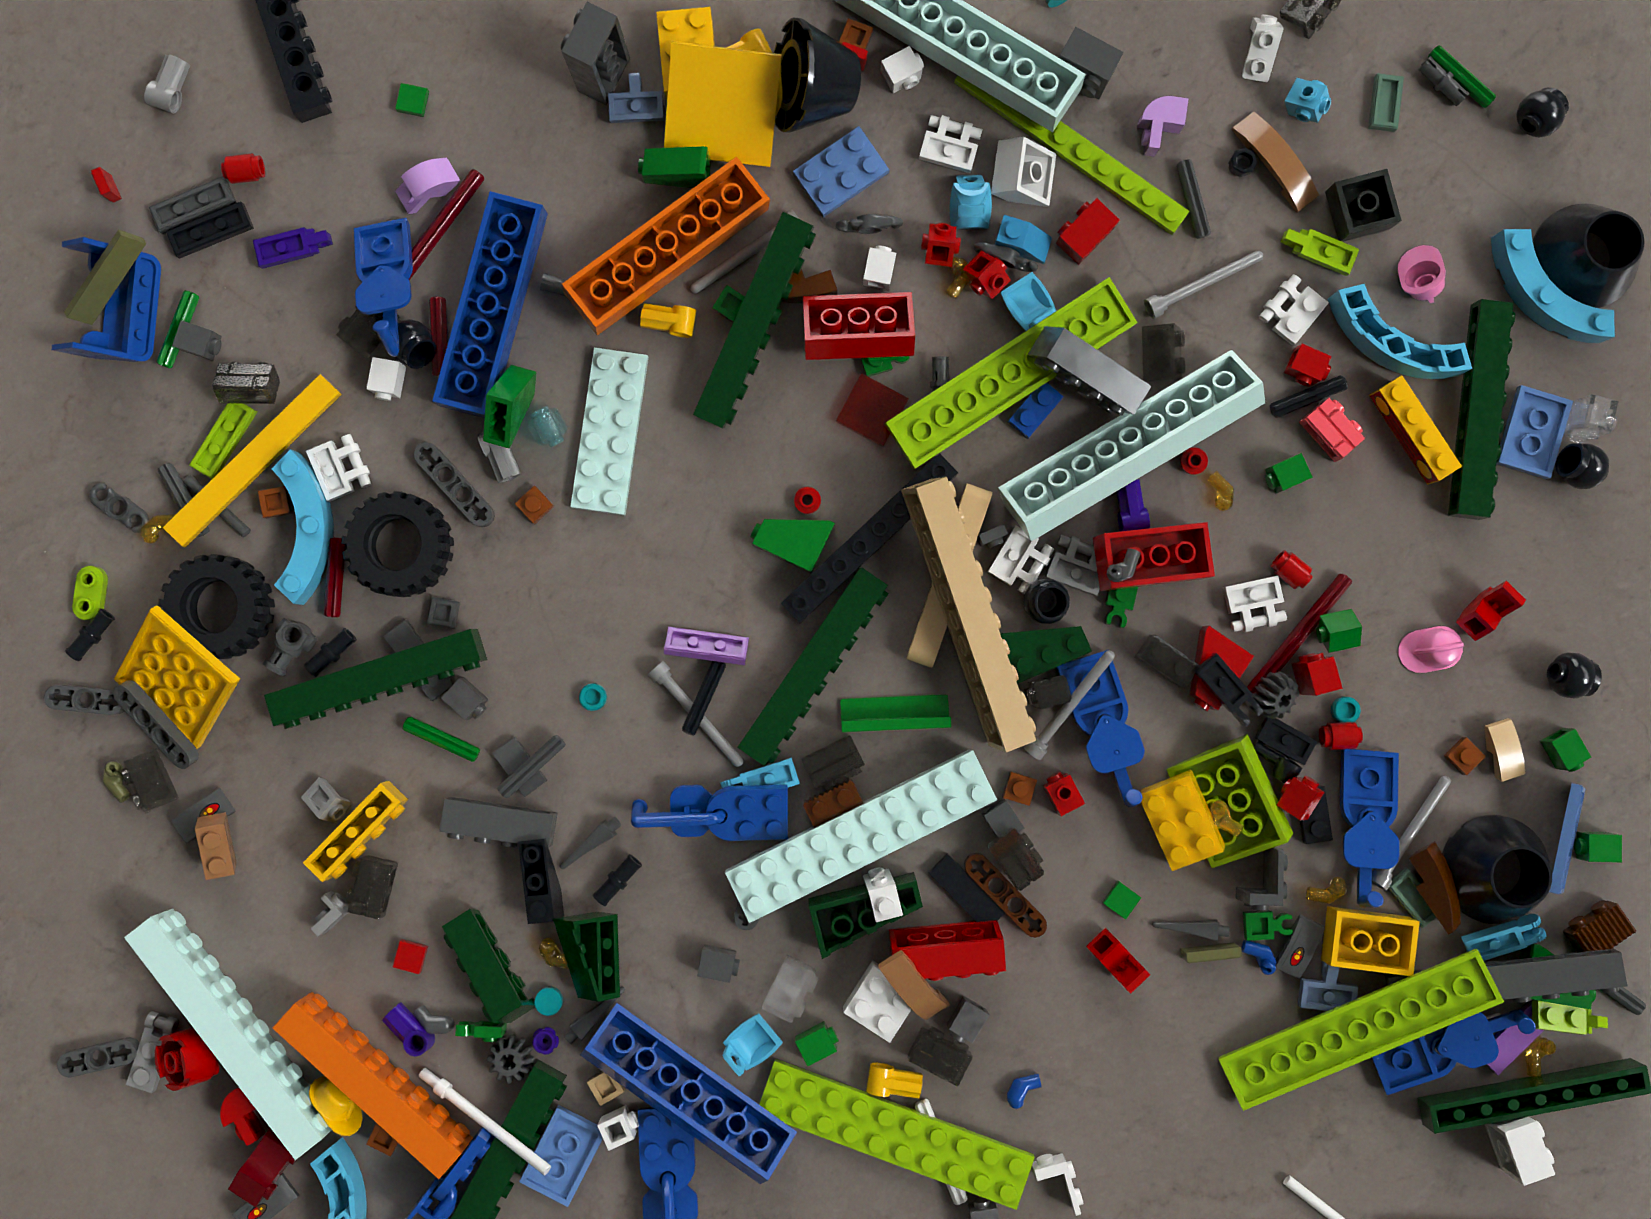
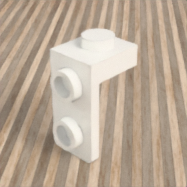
M1261 15V19L1254 17L1252 19L1250 29L1253 32L1242 77L1268 82L1284 28L1277 22V17Z
M879 867L868 871V874L863 875L875 921L880 922L902 916L903 913L896 885L890 870Z
M1062 1153L1054 1156L1052 1154H1044L1037 1157V1161H1033L1032 1164L1037 1181L1063 1174L1072 1209L1076 1216L1081 1215L1079 1205L1084 1203L1079 1187H1073L1072 1178H1076L1072 1162H1066Z

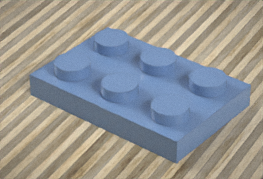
M860 126L793 170V175L823 218L889 173V168Z
M1523 385L1518 386L1500 443L1501 454L1496 464L1540 478H1551L1573 401Z
M558 1105L534 1152L550 1164L551 1169L546 1175H543L528 1163L519 1182L568 1207L603 1139L597 1124Z

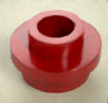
M1189 448L1182 454L1180 464L1186 473L1197 475L1206 469L1208 457L1200 448ZM1192 456H1196L1199 459L1197 466L1191 463Z
M803 487L796 492L794 504L801 513L811 514L820 507L821 496L816 489ZM804 496H811L813 502L810 505H805L802 502Z

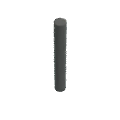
M189 475L183 481L195 494H198L204 488L192 475ZM227 507L219 514L242 537L250 533L251 529Z

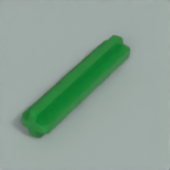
M1436 46L1429 53L1428 58L1431 56L1446 72L1450 71L1453 74L1452 78L1468 91L1469 95L1482 107L1486 108L1494 101L1496 95L1442 46Z
M186 290L183 292L157 358V364L166 368L173 367L179 349L172 345L180 321L190 323L199 301L197 294Z
M407 717L402 729L471 762H474L479 756L480 749L413 717Z

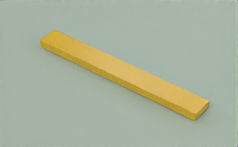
M320 374L196 494L163 529L182 547L189 545L342 394Z

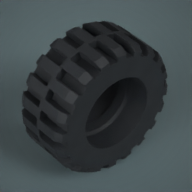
M394 491L392 494L383 492L377 495L378 498L369 497L363 501L364 507L355 508L352 512L355 516L352 521L347 520L344 528L349 530L347 536H342L341 544L346 545L347 550L343 551L342 554L344 560L350 563L347 568L351 575H356L358 577L357 581L362 586L370 588V591L393 597H411L413 594L419 595L426 592L428 587H434L439 583V576H445L448 571L446 564L448 561H452L453 553H450V546H454V538L449 535L452 529L449 522L443 519L444 515L442 512L436 509L430 502L404 492ZM397 519L413 523L421 535L420 553L415 562L404 570L386 568L380 562L376 552V542L379 533L388 523Z
M211 554L210 556L200 555L194 557V561H184L180 564V571L173 570L168 577L171 581L169 584H163L161 591L165 592L164 599H159L158 606L163 607V611L217 659H231L233 656H242L247 653V649H254L260 644L258 641L259 637L265 638L269 630L265 627L267 623H273L274 615L269 614L270 608L275 607L274 599H269L268 594L273 591L270 584L263 582L265 576L260 571L254 570V566L250 563L241 561L238 558ZM220 581L227 583L233 589L237 598L238 608L232 624L223 632L213 633L209 632L200 622L197 604L203 590L210 584Z

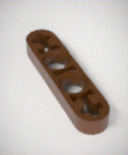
M972 853L967 856L964 867L968 875L1028 936L1034 938L1042 936L1047 929V922L1044 916L984 855ZM975 860L978 862L983 860L982 868L987 873L990 868L994 872L988 874L984 881L980 882L979 879L984 876L978 870L971 871L973 867L971 861ZM1000 878L1003 881V889L1000 892L994 893L989 890L988 884L991 879ZM1013 897L1022 900L1023 905L1018 912H1011L1008 909V901ZM1028 908L1032 909L1027 914L1033 920L1040 919L1038 922L1040 928L1037 931L1034 928L1028 930L1030 924L1024 917L1021 921L1017 920L1026 913Z

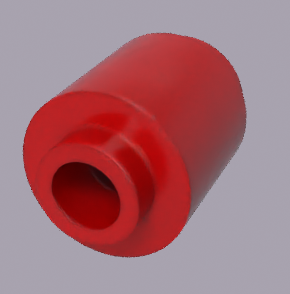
M251 153L226 156L224 162L221 163L223 177L228 179L231 184L259 181V178L265 177V165L260 155L255 156Z
M1283 550L1270 565L1274 569V573L1293 589L1298 587L1304 588L1313 577L1310 574L1312 568L1294 553H1288L1286 550Z
M1355 722L1327 723L1326 726H1320L1319 728L1321 747H1327L1329 750L1357 749L1359 743H1362L1363 740L1362 729L1357 727Z

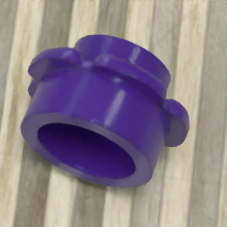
M550 1027L537 1029L533 1034V1048L545 1055L552 1053L553 1049L557 1048L559 1044V1037L555 1035V1030ZM544 1038L548 1039L547 1043L543 1042Z

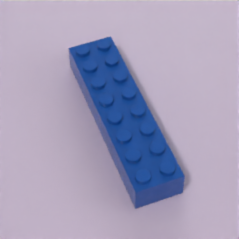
M489 192L432 400L438 406L485 418L486 394L506 370L548 216L543 205Z
M618 1003L611 1009L580 1054L584 1059L759 1184L769 1180L797 1131Z

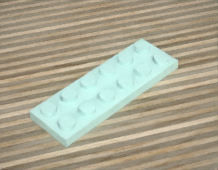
M594 347L571 508L625 516L648 355Z

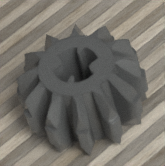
M1269 672L1266 678L1261 677V683L1255 686L1257 690L1252 695L1263 709L1261 714L1272 719L1276 717L1282 719L1285 712L1290 713L1291 707L1296 705L1295 699L1299 696L1297 692L1298 684L1284 673Z
M510 1035L508 1042L502 1037L498 1039V1045L493 1044L490 1047L492 1054L487 1057V1062L494 1064L489 1068V1072L498 1071L499 1074L496 1076L498 1081L503 1076H506L507 1084H510L514 1077L516 1080L521 1081L524 1078L523 1073L529 1074L532 1070L529 1064L534 1062L535 1057L527 1055L533 1049L531 1045L525 1048L522 1046L525 1038L522 1037L517 1043L515 1035ZM510 1054L514 1056L512 1064L507 1061Z

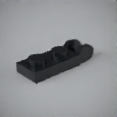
M1213 653L1194 670L1195 674L1243 726L1247 727L1251 723L1247 715L1239 708L1244 702L1256 715L1259 716L1263 712V709L1252 697L1253 694L1217 653Z

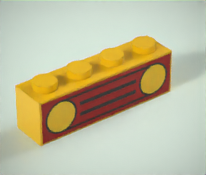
M1402 375L1369 394V397L1427 485L1444 479L1462 467Z

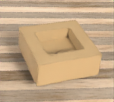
M603 1071L587 1081L600 1106L625 1092V1088Z

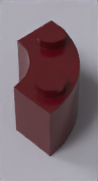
M270 1128L247 1161L239 1169L228 1190L256 1208L263 1198L267 1201L270 1199L278 1187L275 1184L277 1179L289 1163L294 1165L298 1159L295 1160Z

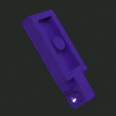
M303 227L253 240L258 266L264 269L314 256L320 253L319 248L333 245L331 234L326 230L315 233L313 228L306 229Z

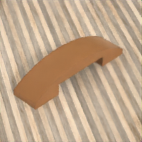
M1252 112L1232 128V131L1247 149H1253L1282 186V195L1296 213L1319 196L1311 177L1299 158L1277 131L1262 117Z
M902 950L878 964L879 969L891 986L921 1018L928 1020L950 1006L949 1001L938 989L934 990L920 975L914 963Z

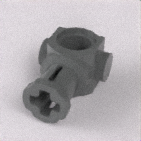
M283 618L275 628L276 641L274 644L277 647L269 660L263 662L266 668L281 676H285L287 673L285 669L293 657H299L302 651H311L317 642L316 636L312 634L311 629L307 625ZM297 628L301 633V637L295 643L292 640L291 634Z

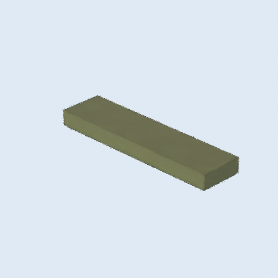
M118 229L65 309L64 313L67 318L93 325L145 247L146 242L144 238Z

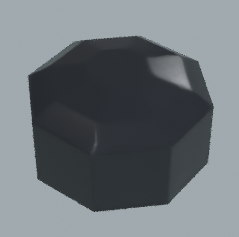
M1247 148L1236 150L1228 162L1231 173L1239 177L1251 174L1257 164L1255 153Z

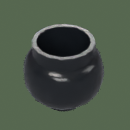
M1547 87L1529 94L1519 104L1516 113L1520 129L1524 133L1538 138L1551 135L1562 125L1565 114H1567L1569 109V102L1566 96L1556 88Z
M409 319L398 322L400 350L398 356L391 357L402 363V365H408L413 369H419L429 364L434 358L437 349L429 329L421 322Z
M1572 443L1561 450L1557 457L1555 468L1564 481L1572 487L1591 489L1599 485L1607 477L1609 458L1605 451L1596 445Z
M1043 578L1037 580L1027 588L1024 594L1026 613L1034 621L1041 624H1052L1060 621L1066 615L1070 606V597L1067 589L1062 583L1054 579Z
M1567 652L1559 655L1548 666L1547 678L1551 689L1558 695L1566 698L1591 696L1598 690L1601 684L1602 673L1599 665L1593 660H1590L1583 654Z

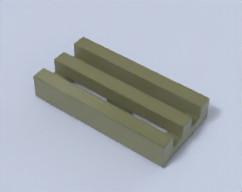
M1234 942L1180 948L1181 958L1188 963L1242 957L1241 947Z

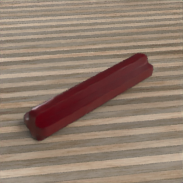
M436 296L430 298V327L433 341L437 347L436 354L432 359V374L439 377L448 345L446 299Z
M336 537L330 538L324 605V616L334 618L340 617L344 573L342 552L345 551L346 545L341 544L342 538Z

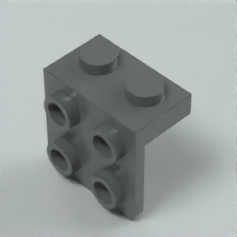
M1274 847L1263 851V888L1236 887V899L1244 902V906H1249L1253 910H1269V906H1283V899L1287 898V884L1284 882V871L1288 867L1287 855L1284 854L1283 849Z

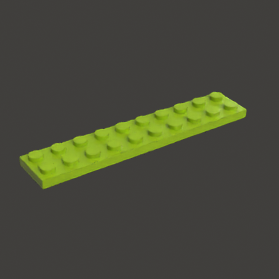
M1108 277L884 424L911 467L916 469L1056 376V373L1051 370L1044 371L1033 364L1035 359L1028 355L1044 326L1066 328L1095 349H1099L1138 322L1111 278Z
M1475 948L1218 1057L1244 1111L1504 1003V1000L1478 949Z
M776 1058L759 1104L787 1125L1015 1210L1018 1208L1035 1158L1034 1154L928 1116L884 1098L871 1095L865 1091Z

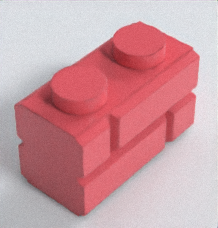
M1327 398L1303 417L1299 423L1327 455L1336 462L1350 453L1365 437L1361 434L1363 432L1361 426L1354 420L1350 421L1343 414L1345 411L1344 407L1337 400Z

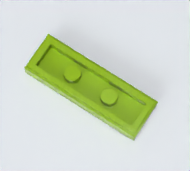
M231 397L189 466L213 479L223 469L258 411Z

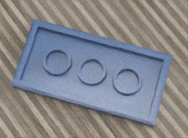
M1574 783L1571 784L1552 873V884L1549 892L1555 894L1564 893L1586 790L1582 785Z

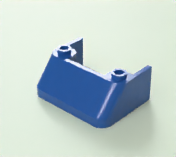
M86 237L62 241V247L89 254L88 268L90 272L109 244ZM143 252L139 254L105 305L102 332H86L81 337L80 343L54 344L51 350L93 359L129 362L148 360L153 354L161 277V265L158 259L151 254Z

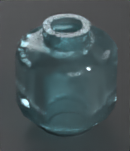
M548 405L529 415L530 420L527 423V427L537 444L545 445L548 443L551 448L564 441L562 435L566 433L568 426L557 408L549 409Z

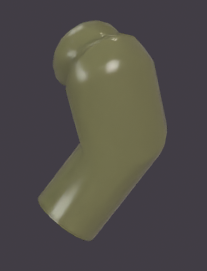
M112 761L105 766L103 783L112 795L122 803L131 796V793L123 785L124 769L122 765Z

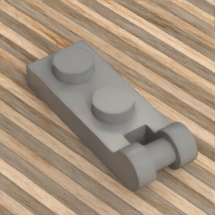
M149 1012L145 1020V1028L137 1049V1055L126 1082L127 1086L149 1093L156 1091L160 1077L155 1065V1048L161 1045L162 1041H158L160 1037L176 1032L179 1019L171 1016L164 1018L158 1012ZM157 1027L163 1029V1035L156 1033Z

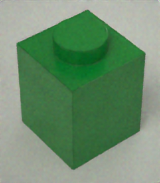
M1302 453L1265 469L1266 483L1270 489H1274L1275 493L1282 492L1313 478Z
M1352 609L1320 615L1316 636L1319 643L1324 644L1328 653L1361 646L1362 625Z
M1562 728L1540 740L1556 769L1573 772L1584 766L1583 762L1592 758L1576 729Z
M1577 832V838L1574 841L1576 859L1588 862L1622 863V835L1610 832Z
M825 1021L795 1036V1043L807 1067L837 1052L836 1043L839 1042V1038L833 1026L828 1028Z

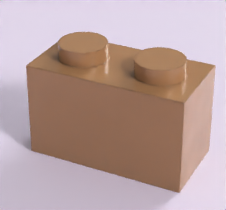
M226 812L198 817L195 833L205 879L210 880L235 875L237 862Z

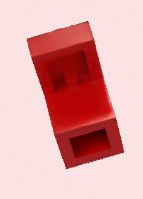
M1506 580L1495 588L1490 586L1481 592L1463 610L1456 623L1474 641H1477L1494 631L1501 619L1522 607L1526 599Z
M1107 928L1102 930L1086 946L1130 994L1150 976V973Z
M238 1086L224 1099L220 1110V1118L223 1127L234 1122L237 1136L240 1140H244L246 1146L263 1136L265 1131L253 1111L256 1108Z

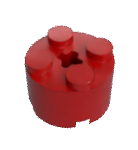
M193 1027L164 1035L158 1040L162 1042L160 1046L155 1048V1065L159 1077H166L169 1082L165 1084L169 1090L177 1091L208 1081L213 1075L219 1073V1063L215 1055Z

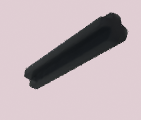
M1340 375L1270 404L1271 414L1278 418L1345 391L1348 388L1347 380Z
M712 661L682 726V731L692 736L696 734L726 668L724 662Z

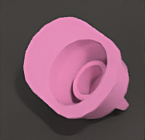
M1422 245L1412 248L1401 257L1398 263V274L1404 292L1410 294L1416 300H1428L1429 303H1434V297L1440 294L1445 287L1446 271L1439 250L1433 246Z
M1446 626L1421 629L1408 633L1401 640L1398 647V656L1401 663L1408 670L1415 673L1438 671L1450 668L1460 660L1464 643L1453 629Z

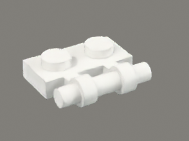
M931 115L928 126L938 128V131L934 133L926 130L919 159L971 173L978 145L970 143L968 140L969 137L980 140L983 129L973 127V123L965 122V124L951 121L949 120L950 117L944 115L942 117ZM949 131L960 134L961 139L945 136V133Z
M1294 274L1288 281H1284L1280 285L1277 295L1272 300L1267 301L1264 305V311L1259 315V318L1265 323H1268L1274 317L1278 322L1272 330L1292 346L1298 342L1329 303L1309 286L1302 293H1299L1296 287L1301 282V279ZM1288 298L1293 304L1285 312L1282 310L1281 305Z
M351 434L341 437L344 447L340 449L336 448L333 441H329L306 451L326 501L331 502L355 492L351 481L358 479L361 488L371 485L368 477L370 472L367 465H363L359 455L361 450L358 443H354ZM346 457H349L353 469L348 472H346L344 464L341 460Z
M1015 525L989 568L988 573L1009 586L1013 584L1016 577L1023 582L1018 591L1025 594L1027 588L1038 580L1037 578L1044 566L1047 567L1051 561L1050 556L1054 548L1045 544L1041 552L1037 551L1034 547L1039 539L1031 541L1022 528ZM1028 557H1031L1035 562L1027 573L1022 570V567Z
M1279 576L1223 587L1228 613H1240V620L1231 622L1233 632L1241 630L1249 632L1253 631L1255 627L1264 625L1272 627L1276 626L1278 622L1287 620L1284 610L1275 612L1274 604L1284 602ZM1263 607L1264 615L1251 616L1250 609Z

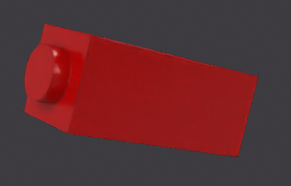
M1209 625L1202 626L1199 631L1189 693L1190 696L1196 699L1194 704L1207 712L1209 709L1219 710L1222 703L1195 674L1194 670L1213 653H1217L1240 679L1254 658V655Z

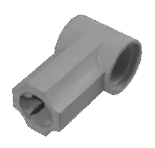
M165 55L156 80L151 81L146 87L144 93L146 104L173 114L176 113L182 103L181 88L190 65L176 56Z
M484 433L477 435L481 449L485 456L489 458L498 483L508 482L521 475L511 447L505 448L484 442Z

